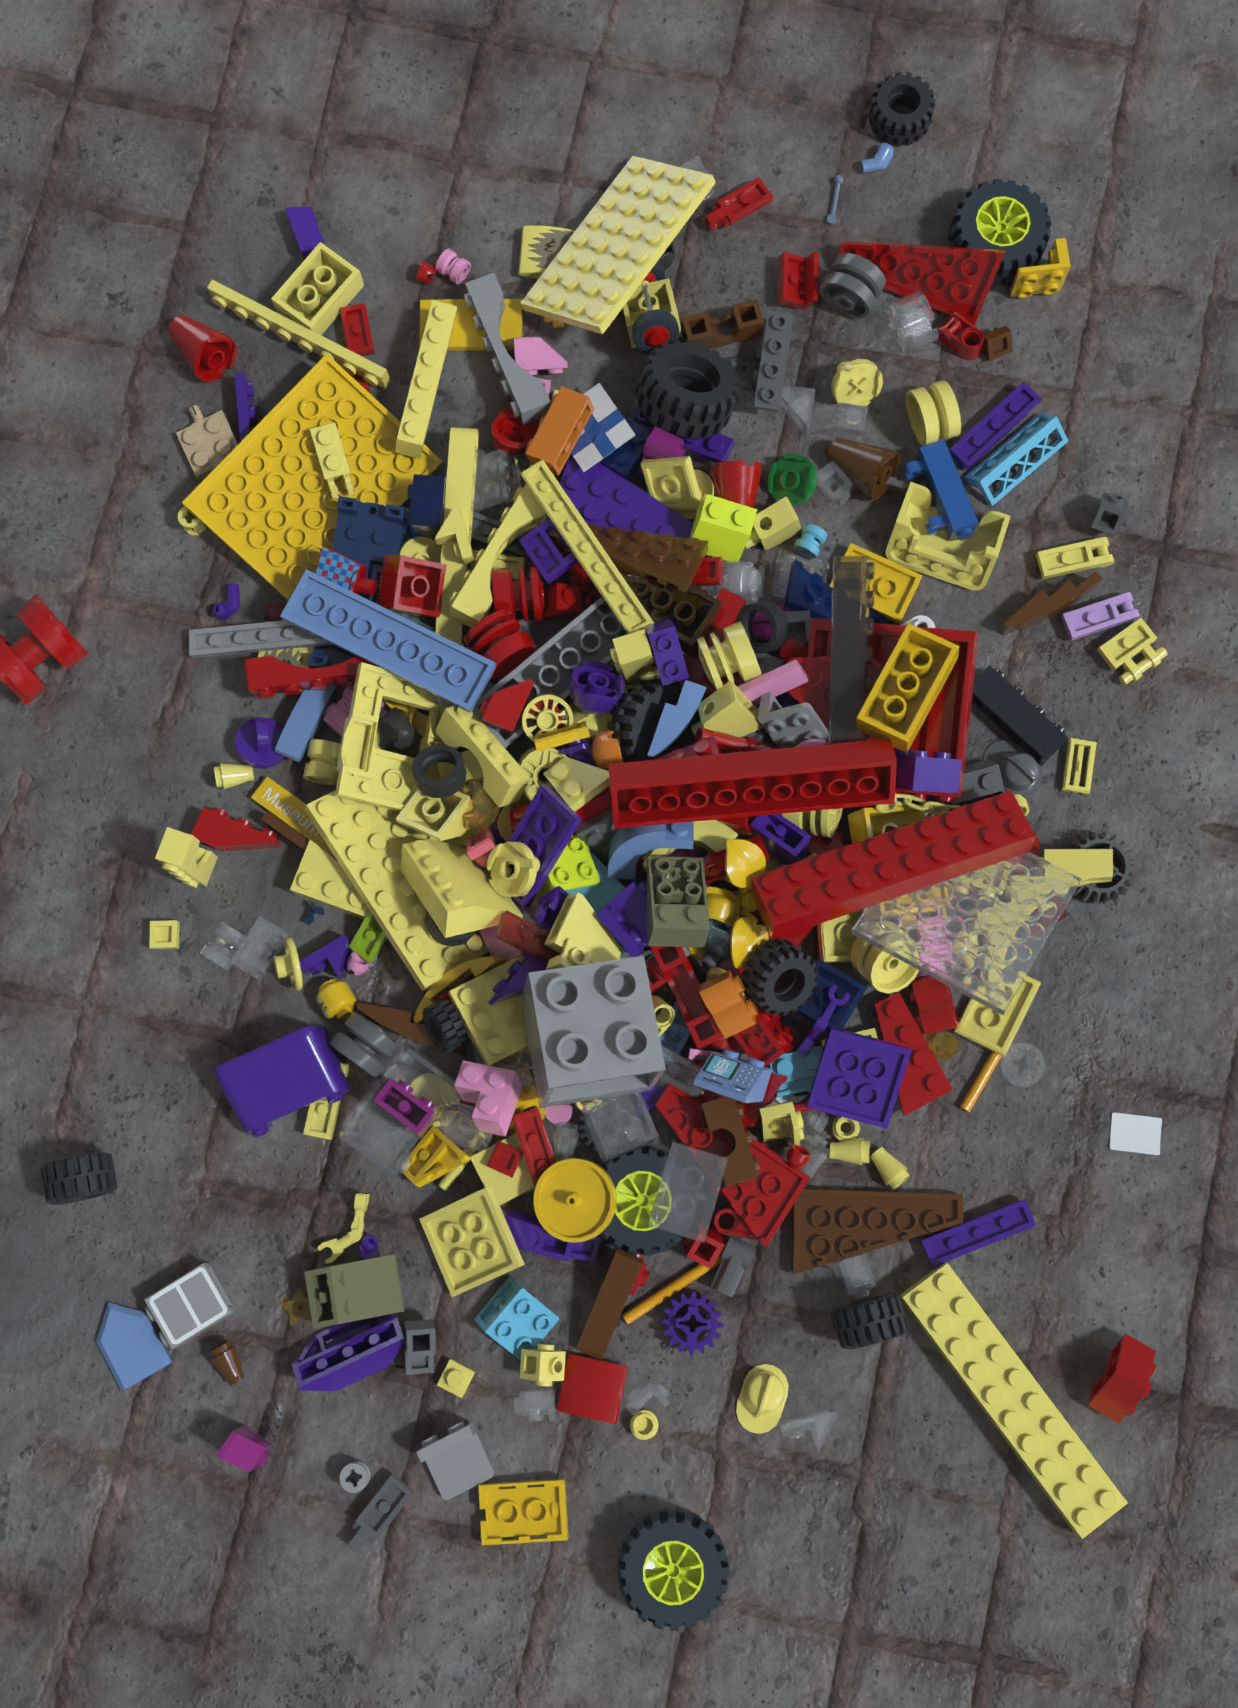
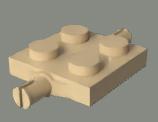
M195 405L193 406L194 409L192 407L189 408L194 423L176 434L196 478L201 480L207 477L239 443L222 410L209 417H203L199 406Z

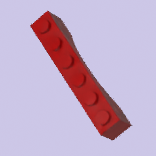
M272 655L245 660L248 691L255 697H258V699H270L274 697V694L278 693L294 695L300 693V690L308 688L313 691L326 689V685L332 684L348 686L356 680L358 664L363 662L373 666L376 665L358 656L343 663L322 668L294 666L282 662Z

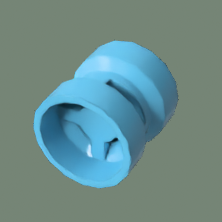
M806 523L801 530L802 536L796 540L793 549L799 555L815 560L820 552L819 547L825 543L828 534L821 527Z

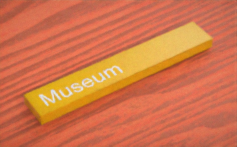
M267 776L251 798L336 859L304 810L306 804Z

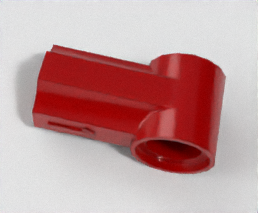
M721 1208L714 1213L712 1224L718 1232L756 1240L734 1210ZM724 1213H729L733 1218V1224L728 1229H722L718 1224L719 1217Z

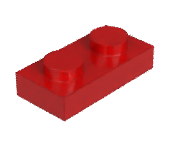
M366 304L341 307L340 311L348 350L362 357L375 354Z

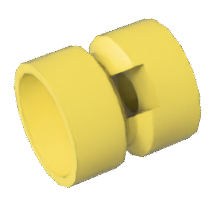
M310 740L307 756L311 760L305 763L303 778L314 783L336 785L339 774L336 768L341 744L327 740Z

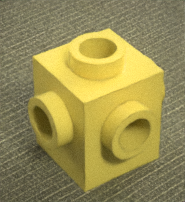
M538 1344L537 1349H521L519 1378L533 1380L537 1386H552V1381H564L566 1352L554 1350L555 1345Z

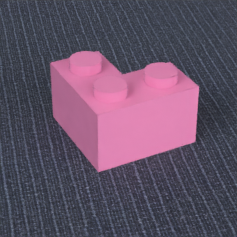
M463 1061L454 1086L463 1101L476 1103L472 1119L478 1130L506 1137L523 1087L517 1072Z

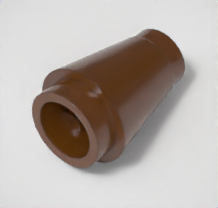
M230 1340L215 1346L209 1351L211 1355L210 1361L225 1380L228 1381L229 1385H233L245 1377L236 1346L232 1345Z

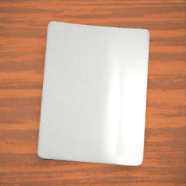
M1113 1112L1110 1149L1160 1155L1162 1119Z

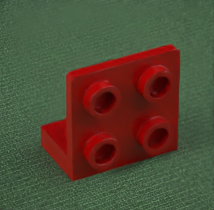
M755 1005L758 1014L755 1015L756 1024L733 1036L748 1057L764 1061V1067H767L780 1056L798 1046L795 1041L797 1038L793 1030L789 1026L785 1027L779 1019L780 1014L778 1016L772 1015L763 1010L759 1005Z

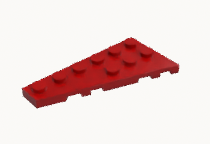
M843 241L838 255L841 253H851L869 260L884 274L886 279L884 289L946 314L956 311L968 322L975 325L1006 250Z

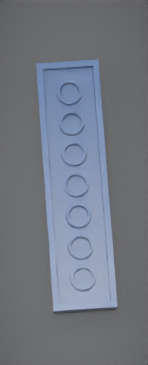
M307 569L280 615L283 620L381 667L472 713L496 668L495 662Z

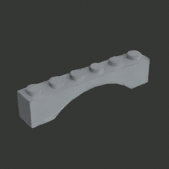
M491 273L465 283L467 294H464L463 297L468 310L473 309L475 313L472 317L477 331H483L484 337H482L484 347L487 353L491 351L494 358L491 359L496 374L501 373L503 380L500 382L505 395L510 394L513 402H510V406L515 418L519 416L523 425L546 416L550 409L551 401L542 381L519 367L509 356L502 343L500 325L505 302L495 274Z

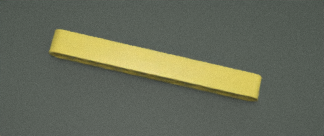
M451 427L443 523L452 508L459 505L471 544L478 454V429ZM455 540L442 544L440 563L446 564L440 617L436 618L435 633L464 647L465 625L450 617L451 606L448 604L454 592H460L464 585L461 583L466 572L469 570L470 564L465 565L462 557L457 559L453 543L458 541Z

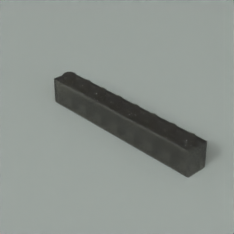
M833 556L829 744L871 741L870 735L857 729V716L867 700V691L872 690V675H868V664L873 662V647H868L869 636H873L874 630L873 619H869V608L874 607V591H870V579L875 577V563L870 562V557Z

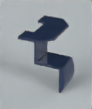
M311 902V909L307 911L308 917L302 922L308 925L314 921L315 913L324 915V908H318L315 906V903Z

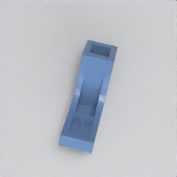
M694 822L620 828L613 836L609 846L608 878L635 879L638 859L650 850L658 848L693 849Z

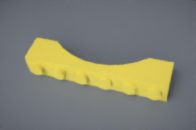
M432 300L397 436L396 453L421 458L442 368L455 323L457 306Z
M527 485L524 488L519 487L513 497L515 503L511 509L507 507L500 518L502 524L499 529L494 528L487 540L489 542L486 550L481 549L474 561L477 565L473 571L468 570L461 583L464 585L460 592L455 591L448 605L451 606L450 617L470 628L487 617L491 611L493 600L490 589V576L497 558L512 541L533 530L547 518V514Z

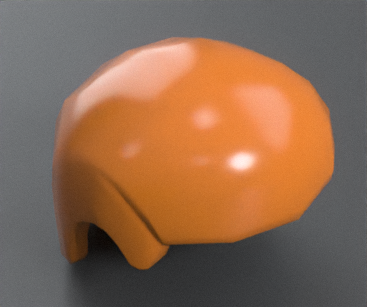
M608 730L595 736L592 746V756L595 764L609 771L608 764L624 763L618 740L613 739L612 734L614 732Z

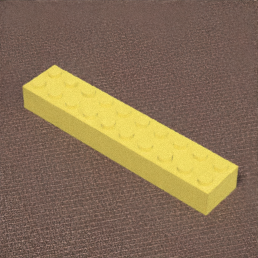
M948 1263L940 1264L900 1295L901 1301L1077 1536L1081 1539L1085 1538L1128 1504Z

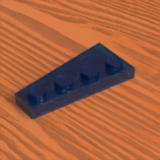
M797 559L791 564L784 607L794 611H810V618L885 624V618L861 602L856 601L854 603L848 599L845 591L839 587L832 588L823 582L824 577L816 572L811 574L802 568L804 564Z

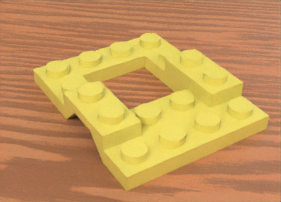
M361 662L358 664L349 717L345 719L336 768L339 774L335 796L401 812L418 789L412 772L415 758L374 748L382 698L429 711L426 734L421 739L419 753L433 745H446L435 730L445 709L456 705L381 667ZM437 763L427 768L423 774L424 778L433 781L441 780Z

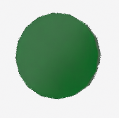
M795 453L785 454L770 468L767 480L769 493H772L773 499L776 502L787 496L792 507L800 506L813 495L817 485V472L814 464L807 457Z

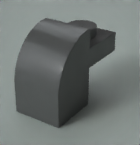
M433 1319L404 1321L406 1375L434 1373L436 1336Z

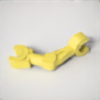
M358 1193L355 1196V1215L351 1225L352 1231L340 1239L328 1240L318 1246L319 1251L325 1247L332 1249V1256L325 1260L326 1264L334 1262L345 1251L346 1247L363 1238L364 1215L368 1207L370 1194Z

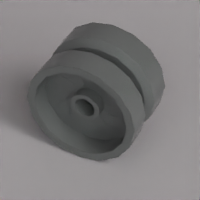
M841 253L836 257L831 266L830 273L825 276L821 283L819 292L822 299L837 312L851 318L864 319L869 316L875 305V299L882 293L886 279L881 270L869 260L859 255Z
M352 1012L344 1024L356 1037L351 1039L343 1032H337L329 1044L362 1069L379 1079L386 1070V1065L375 1056L377 1051L388 1059H394L401 1047L388 1038L389 1035L369 1020L367 1022Z

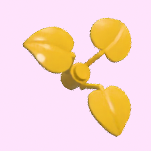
M729 839L724 841L726 850L725 871L730 883L733 886L739 887V889L732 893L738 898L740 903V914L746 916L740 917L734 923L730 935L732 963L734 968H741L744 962L749 961L748 955L750 952L754 953L759 944L765 945V941L769 940L766 928L762 925H756L757 918L750 913L758 909L750 889L752 877L765 872L766 860L762 850L757 845L746 840Z

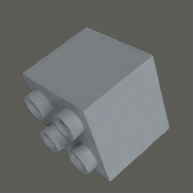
M644 956L528 973L521 995V1003L539 1108L652 1090L666 1068Z

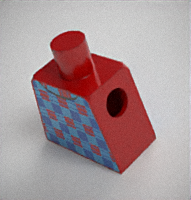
M322 547L315 574L359 596L360 593L373 596L377 588L376 580L365 578L367 567L327 547Z

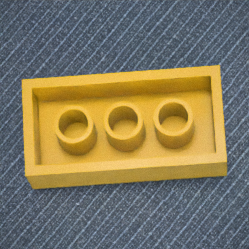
M908 623L857 716V729L879 740L891 739L893 747L907 753L958 659L959 646Z

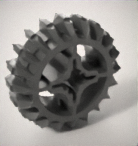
M1104 831L1100 833L1099 838L1095 832H1091L1089 839L1087 836L1081 835L1079 842L1073 841L1070 844L1072 849H1113V856L1119 866V872L1118 868L1113 866L1112 880L1116 881V883L1110 888L1095 887L1097 883L1076 887L1072 893L1076 895L1081 891L1083 893L1082 901H1086L1091 896L1092 904L1096 905L1101 899L1105 905L1109 903L1110 898L1113 901L1119 900V893L1122 895L1127 894L1128 889L1126 886L1131 887L1134 884L1130 877L1135 876L1137 871L1130 867L1134 866L1137 860L1128 859L1133 850L1129 849L1126 852L1123 850L1126 841H1122L1119 844L1115 843L1117 835H1112L1108 840L1107 833Z

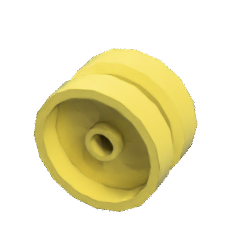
M946 380L931 383L928 390L924 387L908 390L906 393L908 418L912 431L921 446L936 443L939 435L946 440L959 436L961 433L959 407L954 392Z
M885 921L867 927L857 937L851 949L850 959L852 966L857 972L867 979L878 991L893 993L907 987L916 978L921 969L923 955L921 948L916 942L905 935L895 924Z

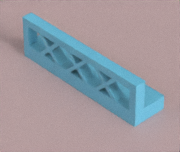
M1039 413L965 476L969 485L980 488L988 505L993 506L1068 442L1057 416ZM1054 431L1058 439L1048 446L1046 445L1048 436ZM1034 447H1038L1036 458L1032 462H1028L1029 451ZM1015 463L1019 464L1017 474L1013 478H1008L1010 467ZM995 480H1000L998 491L992 495L988 486Z

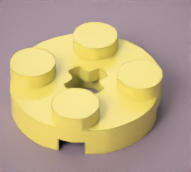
M506 842L495 846L487 861V870H491L492 879H489L490 885L496 893L504 897L525 896L534 885L540 868L539 859L522 842ZM510 864H513V865H514V869H515V870H514V874H512V875L510 874V873H511V869L509 868V865H510Z

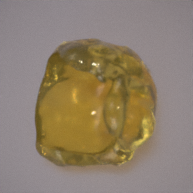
M470 779L461 788L463 794L470 796L473 807L471 811L463 814V826L473 832L489 828L498 816L500 808L485 792L482 782Z

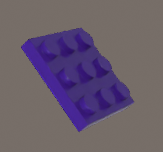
M830 1026L806 1102L807 1108L887 1129L912 1050L909 1047Z

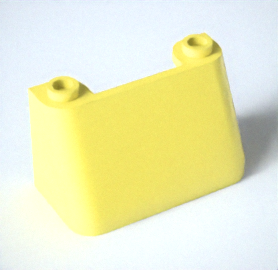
M910 482L886 548L887 559L905 568L969 590L983 589L998 558L1011 516L997 511L984 513L980 522H978L974 534L965 540H958L957 538L949 541L945 529L936 534L929 535L926 529V524H929L928 519L939 516L936 507L930 506L932 493L928 488Z

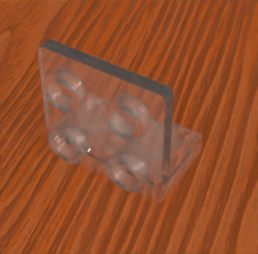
M499 449L477 458L474 512L484 510L499 503L509 507L513 506L515 503L513 497L517 489L522 487L518 457Z

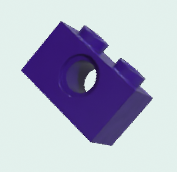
M671 619L645 626L644 629L654 659L657 676L662 686L689 678L676 628Z

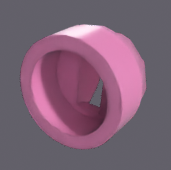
M352 952L347 960L346 967L348 972L352 970L355 972L354 976H359L367 971L371 963H368L357 953Z

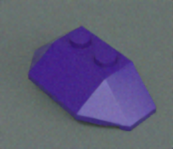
M382 1315L337 1324L315 1334L304 1348L299 1359L297 1358L292 1364L300 1391H338L389 1367L406 1341L397 1315Z

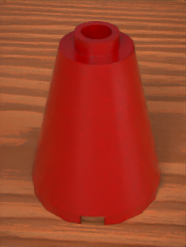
M179 315L171 320L168 328L169 335L196 377L204 382H212L223 376L221 372L226 367L230 370L237 357V346L228 335L186 315Z
M742 460L724 461L716 463L717 468L711 464L709 472L714 484L715 496L754 508L762 471L761 463L753 461V466H746V461Z

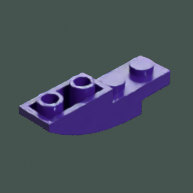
M637 406L628 424L641 434L649 437L655 426L650 423L649 417L645 418L640 410L641 407ZM719 433L712 434V436L703 439L701 436L697 439H689L686 436L681 438L684 440L683 449L686 450L685 456H690V458L703 462L704 459L714 463L727 461L735 445L733 438Z
M501 1209L519 1249L564 1261L574 1258L596 1262L602 1238L600 1234L583 1242H565L550 1235L542 1227L537 1216Z

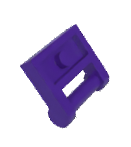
M549 518L519 540L549 584L575 564H579ZM551 530L556 531L569 550L570 554L565 558L548 533Z

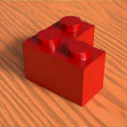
M1125 1333L1112 1348L1107 1369L1092 1386L1088 1406L1117 1423L1126 1414L1130 1416L1134 1412L1140 1398L1145 1399L1150 1393L1152 1384L1149 1383V1380L1156 1369V1364L1153 1363L1156 1351Z

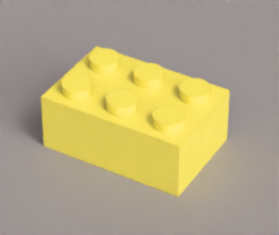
M320 242L271 300L278 314L322 335L341 313L340 308L346 307L363 288L364 282L360 270Z

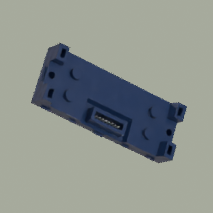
M339 496L337 506L339 514L332 550L367 567L365 578L376 580L377 588L373 596L360 593V596L378 604L384 556L399 555L407 529L408 512L405 507L359 502L355 498ZM336 645L314 646L313 652L309 654L308 666L310 668L329 667L343 663L356 655Z

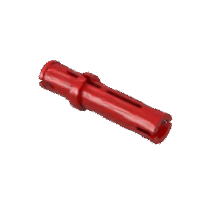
M699 727L695 734L696 743L715 736L720 749L728 752L737 753L776 749L775 745L755 741L752 737H737Z

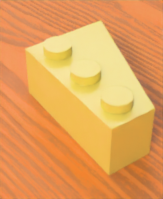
M309 840L290 890L299 897L365 919L369 908L339 862L312 840Z

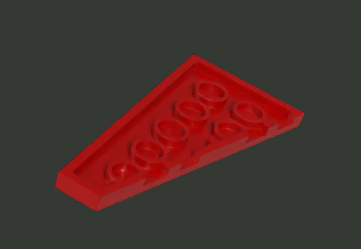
M670 1082L654 1108L763 1249L767 1248L810 1177L798 1168L790 1166L786 1160L751 1137L750 1151L752 1156L755 1155L760 1166V1172H757L758 1178L750 1182L721 1189L713 1162L718 1158L729 1155L731 1142L725 1134L720 1132L705 1135L698 1112V1107L702 1103Z

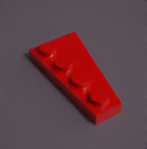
M897 992L873 1005L882 1040L909 1047L912 1050L898 1093L902 1115L905 1116L952 1091L950 1083L900 993Z

